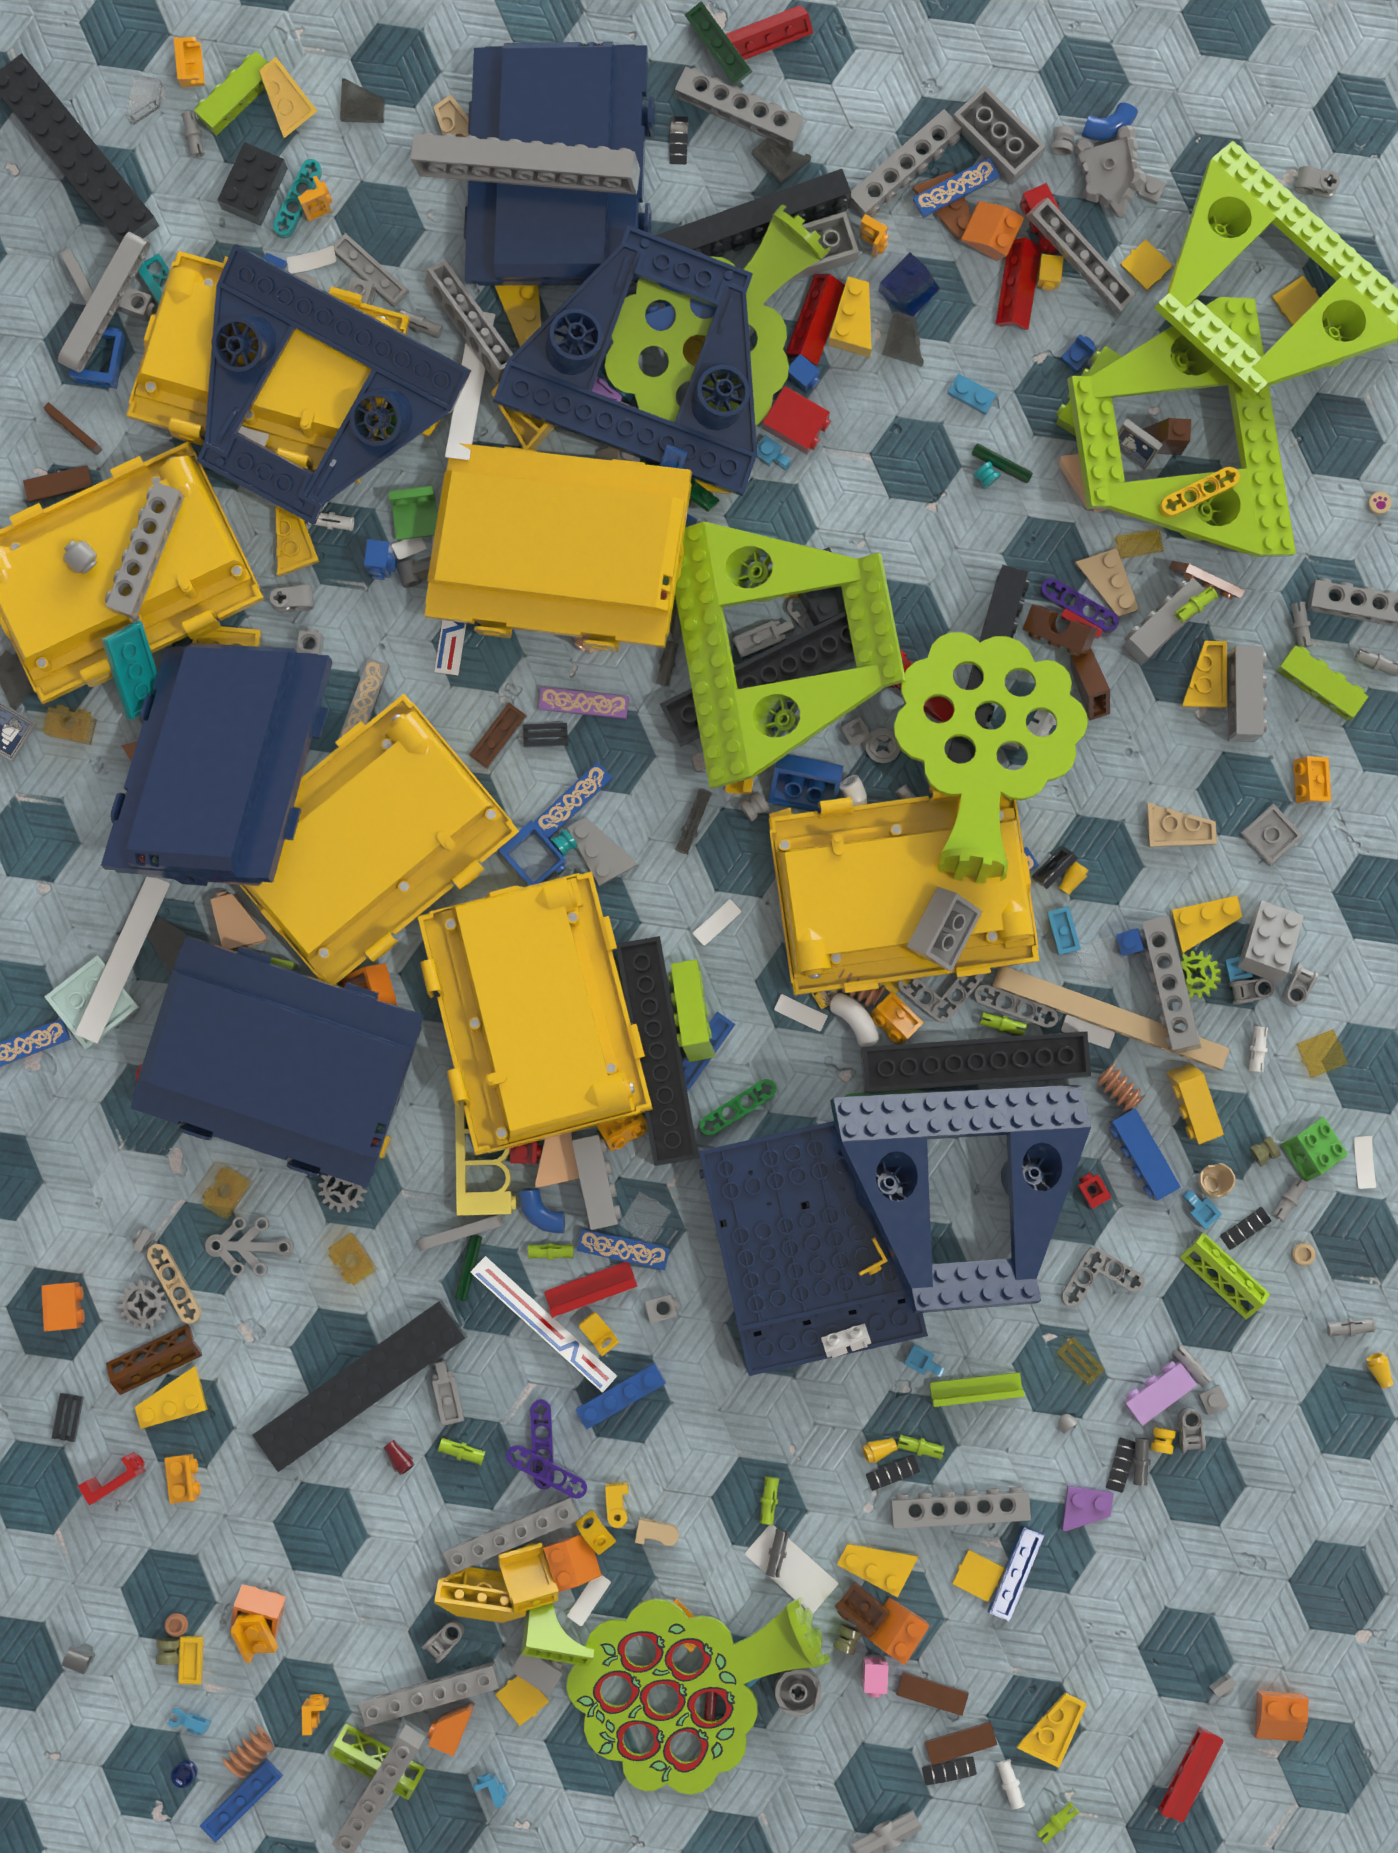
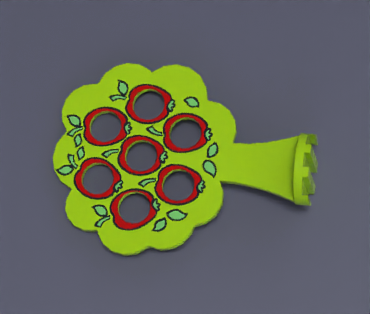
M658 1598L641 1602L632 1609L626 1620L610 1619L600 1623L591 1631L585 1645L587 1648L594 1649L593 1660L588 1667L574 1665L568 1674L566 1685L571 1702L577 1709L586 1714L584 1732L588 1744L597 1754L608 1760L623 1761L624 1775L628 1782L637 1789L655 1791L667 1784L672 1789L683 1794L692 1795L703 1792L713 1784L718 1773L730 1771L740 1763L745 1754L747 1744L746 1733L754 1726L758 1715L757 1699L753 1691L745 1683L787 1670L817 1669L830 1662L829 1653L823 1655L821 1649L823 1635L820 1628L814 1630L811 1624L813 1614L810 1608L805 1610L802 1608V1598L791 1601L764 1627L735 1644L733 1643L731 1632L718 1619L704 1615L688 1618L681 1607L670 1600ZM645 1636L655 1644L656 1657L650 1664L644 1666L636 1665L627 1657L625 1651L626 1644L633 1637ZM681 1644H694L702 1651L704 1657L703 1665L696 1672L685 1673L675 1666L673 1652ZM615 1675L625 1678L632 1689L629 1701L618 1706L608 1703L601 1692L603 1681ZM659 1684L673 1687L679 1698L676 1709L667 1714L658 1713L653 1710L648 1701V1693L651 1688ZM709 1691L721 1695L726 1703L724 1716L713 1722L702 1719L695 1708L698 1696ZM631 1725H645L653 1733L654 1745L647 1753H633L626 1747L623 1739L624 1733ZM680 1732H691L700 1740L701 1753L694 1760L681 1761L672 1753L670 1747L671 1740Z

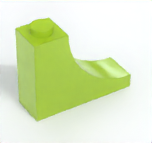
M554 1602L526 1611L521 1655L585 1667L589 1666L594 1658V1649L578 1644L564 1632L556 1618Z

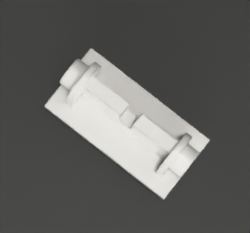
M1037 710L1034 719L1040 722L1037 724L1030 721L1027 728L1036 736H1048L1052 726L1056 725V720L1048 711Z
M865 1323L821 1337L827 1358L831 1356L835 1358L848 1353L847 1346H851V1350L855 1351L866 1348L868 1344H871Z

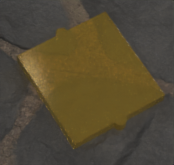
M1334 1029L1297 1043L1303 1058L1302 1063H1305L1311 1078L1348 1064L1342 1050L1343 1045L1339 1043Z

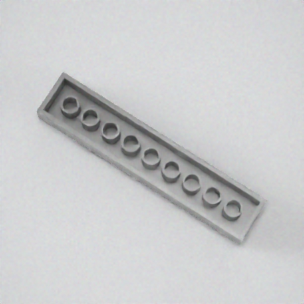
M422 132L421 134L414 133L411 161L421 177L637 195L640 175L636 154L627 148L610 150L604 146L588 148L585 145L577 144L573 147L566 146L563 143L549 145L540 141L525 143L517 139L501 141L495 137L478 139L472 135H467L464 138L456 137L453 134L440 136L434 135L431 132Z

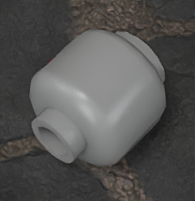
M73 540L64 548L66 553L63 556V560L75 573L82 572L85 574L97 564L95 561L97 554L86 541L82 540L76 543Z

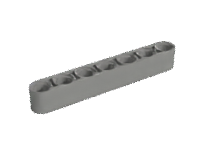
M131 232L124 236L61 349L58 363L77 372H81L84 369L150 249L149 241Z

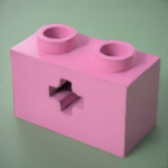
M863 1657L861 1685L863 1692L868 1693L869 1697H882V1694H887L888 1663L886 1658Z

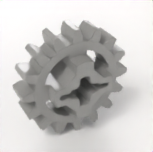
M321 1176L325 1181L318 1184V1186L323 1187V1191L319 1192V1195H325L326 1197L322 1201L323 1204L331 1203L329 1205L330 1210L336 1206L337 1212L341 1213L343 1207H345L347 1212H351V1206L359 1207L358 1200L365 1201L361 1195L362 1193H368V1190L363 1189V1186L335 1177L336 1181L332 1187H329L333 1176ZM341 1182L344 1185H353L345 1190V1194L342 1191H334L341 1187ZM358 1189L356 1196L351 1200L352 1192ZM331 1195L340 1197L342 1203L333 1200Z
M139 1280V1286L135 1282L130 1283L132 1289L124 1288L123 1290L126 1295L119 1296L123 1304L118 1305V1308H123L124 1310L120 1317L127 1316L125 1323L134 1322L133 1328H138L141 1324L142 1329H147L148 1323L151 1327L156 1326L155 1320H163L160 1314L168 1312V1310L163 1308V1305L169 1303V1301L163 1300L167 1293L159 1292L161 1285L153 1287L152 1280L148 1281L147 1285H145L144 1280ZM149 1291L155 1295L156 1299L149 1295ZM136 1292V1297L133 1301H130L131 1296ZM139 1302H147L148 1306L144 1308L139 1307ZM157 1307L155 1314L150 1317V1312L153 1308ZM130 1310L135 1311L138 1314V1318H136Z

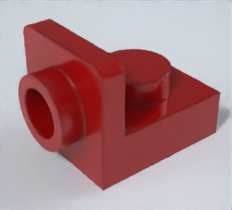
M538 1141L511 1148L510 1163L538 1164V1159H541L542 1146H538Z

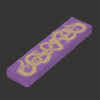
M541 687L539 710L627 720L629 697Z

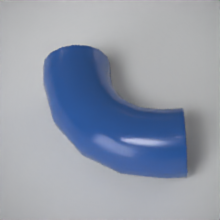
M1121 102L1117 105L1115 112L1109 117L1097 118L1089 115L1082 132V137L1099 141L1116 138L1119 128L1126 125L1131 126L1138 114L1137 108L1129 103Z
M540 1188L518 1189L521 1211L531 1224L542 1231L557 1234L565 1233L564 1211H553L545 1207L541 1200Z

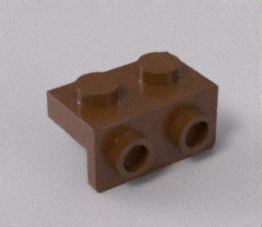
M857 1582L852 1584L842 1599L834 1606L838 1610L837 1613L843 1619L853 1622L856 1625V1630L864 1636H872L891 1612Z

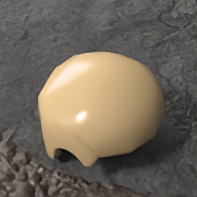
M1223 1163L1208 1165L1200 1172L1198 1185L1203 1194L1210 1198H1221L1226 1196L1235 1186V1175L1232 1169Z

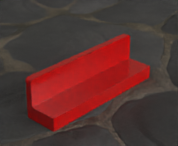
M799 5L729 32L726 35L742 58L746 60L813 34L808 12Z
M1026 237L1014 239L1006 256L996 324L1000 327L1016 325L1023 330L1029 329L1041 249L1038 244Z
M814 274L786 351V354L791 358H797L801 354L813 365H818L845 288V285L831 274Z
M623 1262L546 1290L544 1293L550 1308L551 1317L553 1318L630 1290L638 1285L630 1263Z
M1200 1726L1198 1727L1158 1807L1162 1815L1169 1819L1172 1817L1179 1822H1184L1224 1742L1221 1737Z

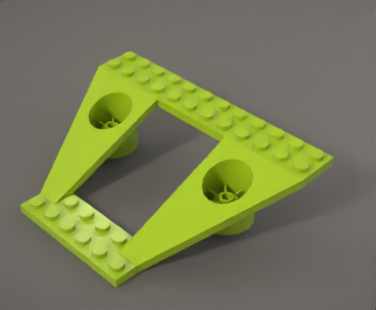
M1234 141L1211 158L1202 179L1167 294L1154 308L1252 398L1263 388L1324 367H1336L1347 359L1398 342V289L1386 277L1374 269L1354 248L1344 242L1322 219L1313 214L1304 203H1301L1273 175L1263 169L1256 160L1252 159ZM1273 223L1332 276L1336 282L1261 357L1226 326L1220 318L1215 316L1201 303L1197 297Z
M1219 297L1206 305L1215 316L1220 318L1226 326L1236 333L1248 346L1253 348L1259 356H1264L1255 298ZM1174 326L1166 329L1091 376H1071L1067 379L1087 509L1106 508L1180 532L1188 540L1197 542L1204 540L1254 557H1289L1296 554L1269 387L1263 388L1252 398ZM1228 385L1241 469H1236L1240 475L1239 481L1231 489L1174 517H1165L1159 510V505L1165 497L1215 472L1125 482L1112 398L1162 392L1175 393L1182 390ZM1226 474V476L1219 481L1220 485L1227 480L1231 482V480L1233 479L1232 475L1228 476ZM1205 482L1203 485L1206 492H1214L1215 488L1211 482ZM1187 491L1184 493V498L1187 502L1192 503L1195 500V495ZM1179 499L1177 502L1173 504L1168 503L1165 506L1166 509H1171L1173 511V508L1176 505L1180 504Z
M705 521L685 527L681 576L676 583L675 596L709 788L715 789L754 778L793 750L806 744L813 736L885 687L906 682L882 555L879 552L861 558H854ZM767 555L765 560L761 562L760 556ZM755 559V563L749 566L750 563ZM772 561L773 567L768 568L770 562ZM751 580V583L747 588L745 581ZM837 586L842 587L857 668L749 688H737L723 607L754 601L768 602L777 597ZM795 701L793 706L789 710L787 708V702ZM782 706V710L776 713L775 711ZM799 708L800 715L796 716L795 713ZM773 715H776L775 722H772ZM773 727L778 728V731L776 732L775 736L772 731Z

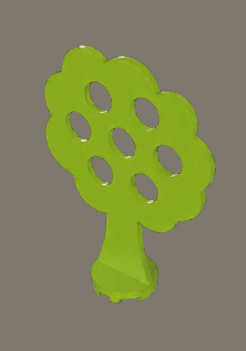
M780 205L772 215L760 246L743 269L753 273L746 292L748 325L755 330L757 335L756 345L750 351L755 425L759 424L767 416L772 406L773 394L783 387L788 378L789 371L787 356L783 350L787 339L786 325L782 316L774 308L763 304L793 276L816 262L822 261L831 250L830 247L824 249L818 242L821 236L815 230L809 233L802 226L805 220L799 215L792 218L783 211L786 208L785 205ZM712 256V258L735 266L725 258ZM638 279L636 294L625 297L611 336L613 344L606 354L604 366L607 378L614 387L622 392L635 394L638 409L675 423L680 409L676 400V392L680 385L690 381L695 368L694 365L688 363L684 358L683 345L691 336L702 335L706 337L713 317L708 319L697 317L691 310L689 297ZM656 300L667 301L675 310L676 315L673 325L664 331H657L651 328L645 318L648 305ZM649 346H657L663 349L668 357L667 369L657 377L647 376L639 368V355L642 350ZM709 381L705 384L706 386L712 388L714 387L712 381ZM705 391L706 398H709L710 393ZM712 401L707 403L713 409L716 408ZM732 401L729 403L732 410L739 406L738 403ZM725 406L718 407L717 411L727 412Z
M962 632L947 633L939 637L932 644L928 658L916 661L905 672L906 682L901 683V695L906 705L898 712L894 723L895 740L899 748L907 756L924 763V774L931 787L937 792L948 796H961L954 828L939 856V872L941 873L942 869L954 873L953 879L962 881L964 876L976 878V883H985L987 878L999 876L1000 881H1003L1007 877L1008 860L1006 859L1001 836L1000 795L1012 800L1022 801L1030 799L1039 794L1047 782L1065 776L1073 767L1076 758L1075 745L1084 737L1088 725L1087 713L1082 704L1070 696L1072 685L1070 674L1061 664L1050 660L1035 662L1028 648L1020 641L1007 636H994L980 643L973 636ZM962 664L975 665L983 674V682L974 690L961 689L953 680L954 670ZM1015 670L1028 672L1034 679L1035 688L1031 694L1024 697L1012 695L1005 687V677ZM936 696L948 699L954 707L953 717L944 723L930 721L926 717L923 708L928 699ZM984 703L997 704L1005 713V722L995 730L982 728L975 719L976 709ZM1035 710L1048 711L1056 720V729L1048 736H1036L1026 726L1027 716ZM959 736L969 739L975 747V756L967 763L958 764L952 762L945 753V744L949 739ZM1006 743L1018 744L1025 750L1027 762L1018 770L1005 769L997 760V750Z

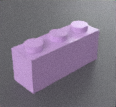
M1169 1362L1162 1368L1163 1372L1157 1377L1155 1375L1150 1376L1143 1382L1145 1385L1139 1390L1134 1388L1125 1395L1127 1399L1123 1403L1140 1425L1146 1424L1197 1386L1180 1362Z

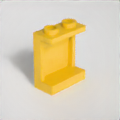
M529 1543L524 1548L510 1549L498 1555V1566L514 1614L558 1601L559 1591L556 1583L553 1582L542 1543Z

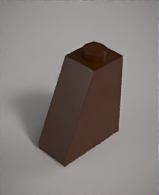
M1167 418L1143 428V430L1163 444L1157 454L1182 455L1190 442L1191 419Z
M1090 648L1088 654H1080V656L1070 655L1071 670L1089 721L1109 715L1110 688L1092 648Z

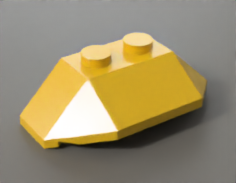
M468 1567L438 1580L434 1603L458 1617L504 1623L526 1616V1611L514 1614L500 1571Z

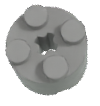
M810 1668L780 1672L775 1681L777 1703L785 1713L791 1716L801 1717L812 1712L821 1700V1686L816 1673ZM797 1686H801V1690H803L799 1692V1695H795L793 1690Z

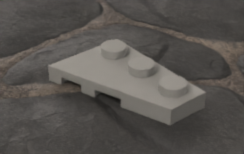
M587 817L567 827L599 886L638 866L630 856Z

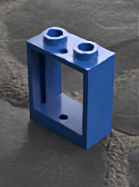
M109 327L101 337L115 340L109 373L85 369L77 372L70 369L69 376L74 382L117 389L127 339L121 330Z
M532 820L498 849L500 854L528 886L546 882L554 874L558 876L566 869L564 866L567 863L566 859ZM533 834L541 840L558 860L534 882L509 855Z

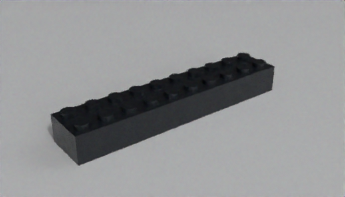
M22 53L0 69V98L119 245L128 232L145 238L160 226L154 215Z
M841 168L655 236L710 257H722L728 251L733 250L736 252L745 248V245L761 243L772 215L780 205L786 206L783 210L792 218L799 215L805 220L803 224L826 218L834 213L836 215L847 211L850 206L851 190Z
M1002 564L980 636V643L994 636H1007L1013 639L1019 622L1015 621V618L1019 617L1024 605V600H1021V597L1025 596L1030 583V579H1027L1028 571ZM972 665L966 690H974L983 682V674L975 665ZM984 703L975 711L977 723L982 728L988 730L989 727H986V722H990L995 706L991 705L992 703ZM962 736L953 737L947 757L952 762L958 764L969 762L975 756L973 743Z
M846 611L734 666L737 688L743 689L827 674L854 661L855 656ZM692 688L660 703L661 710L680 747L700 738Z
M657 936L617 943V955L627 1011L631 1025L637 1024L645 1057L640 1058L653 1108V1110L645 1111L654 1166L699 1159L681 1052L677 1041V1030L661 938Z
M1088 1031L861 1048L864 1093L1091 1077Z
M440 1300L252 1436L277 1472H280L467 1338V1335L444 1302Z

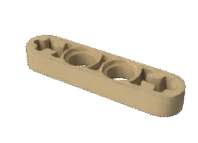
M163 1244L152 1245L147 1251L148 1260L179 1317L188 1324L197 1322L202 1315L201 1308L169 1249ZM154 1249L163 1250L161 1258L163 1261L169 1260L170 1263L159 1268L158 1264L162 1263L159 1258L153 1257L155 1254ZM167 1267H171L175 1271V1276L172 1280H166L163 1276V1271ZM177 1287L184 1288L186 1296L182 1300L174 1297V1291ZM190 1299L191 1303L187 1305L189 1309L196 1310V1313L193 1314L194 1319L191 1317L187 1318L185 1315L188 1312L186 1306L180 1308L179 1304L185 1303Z

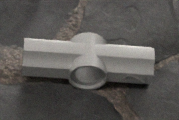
M911 1810L893 1821L887 1820L874 1827L872 1832L852 1842L856 1853L887 1852L900 1845L902 1840L922 1830V1827L914 1811Z

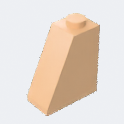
M1079 454L1061 456L1058 461L1059 468L1087 509ZM1093 508L1094 512L1107 510L1106 508Z
M226 891L215 895L216 898L210 899L223 948L236 951L239 946L247 948L270 942L268 935L235 895L229 894Z
M572 1132L545 1139L535 1182L536 1188L580 1179L572 1145Z

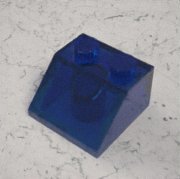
M909 252L880 282L878 292L905 317L911 320L940 288L926 266Z

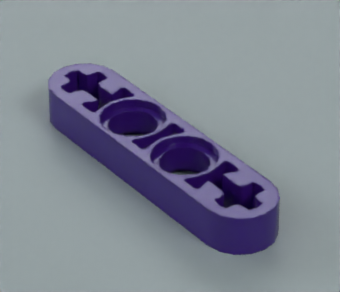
M1047 579L1042 584L1040 589L1041 595L1051 603L1062 609H1068L1101 628L1104 633H1111L1117 628L1119 619L1112 611L1056 579ZM1051 584L1054 585V590L1058 593L1061 592V589L1064 590L1060 600L1056 599L1058 597L1057 593L1052 592L1048 594V589L1045 586L1050 587ZM1066 595H1073L1076 599V604L1073 606L1066 605L1064 597ZM1085 606H1092L1095 610V615L1092 617L1085 616L1083 608ZM1099 612H1102L1101 618L1105 620L1111 618V623L1114 626L1109 625L1105 627V621L1099 619L1098 623L1094 620L1098 617Z
M539 1399L532 1404L530 1409L532 1451L537 1454L541 1449L547 1450L550 1455L549 1460L554 1463L551 1405L548 1401ZM539 1403H542L543 1407L547 1408V1411L543 1413V1420L548 1419V1423L539 1422L535 1424V1419L539 1420V1412H535L534 1409L539 1406ZM540 1426L548 1429L549 1433L545 1439H539L536 1436V1429ZM539 1460L533 1461V1472L535 1473L542 1471V1468L537 1470V1465L543 1466V1463ZM554 1471L551 1473L550 1476L552 1482H554L555 1479ZM533 1477L534 1484L539 1489L545 1490L551 1487L547 1484L543 1485L542 1481H538V1479Z
M513 1445L507 1451L506 1459L508 1463L572 1498L578 1499L586 1494L588 1489L587 1483L580 1476L521 1445ZM517 1449L520 1450V1455L524 1458H527V1454L532 1456L528 1460L526 1468L522 1466L523 1460L518 1459L516 1462L512 1460L513 1455H511V1451L516 1452ZM534 1460H540L543 1463V1470L539 1473L531 1470L530 1465ZM558 1470L562 1472L564 1478L561 1483L556 1484L552 1482L550 1476L553 1471ZM567 1477H572L569 1482L577 1484V1482L582 1483L581 1488L584 1489L583 1492L578 1491L575 1494L573 1493L574 1488L567 1485V1489H564L562 1486L566 1483Z

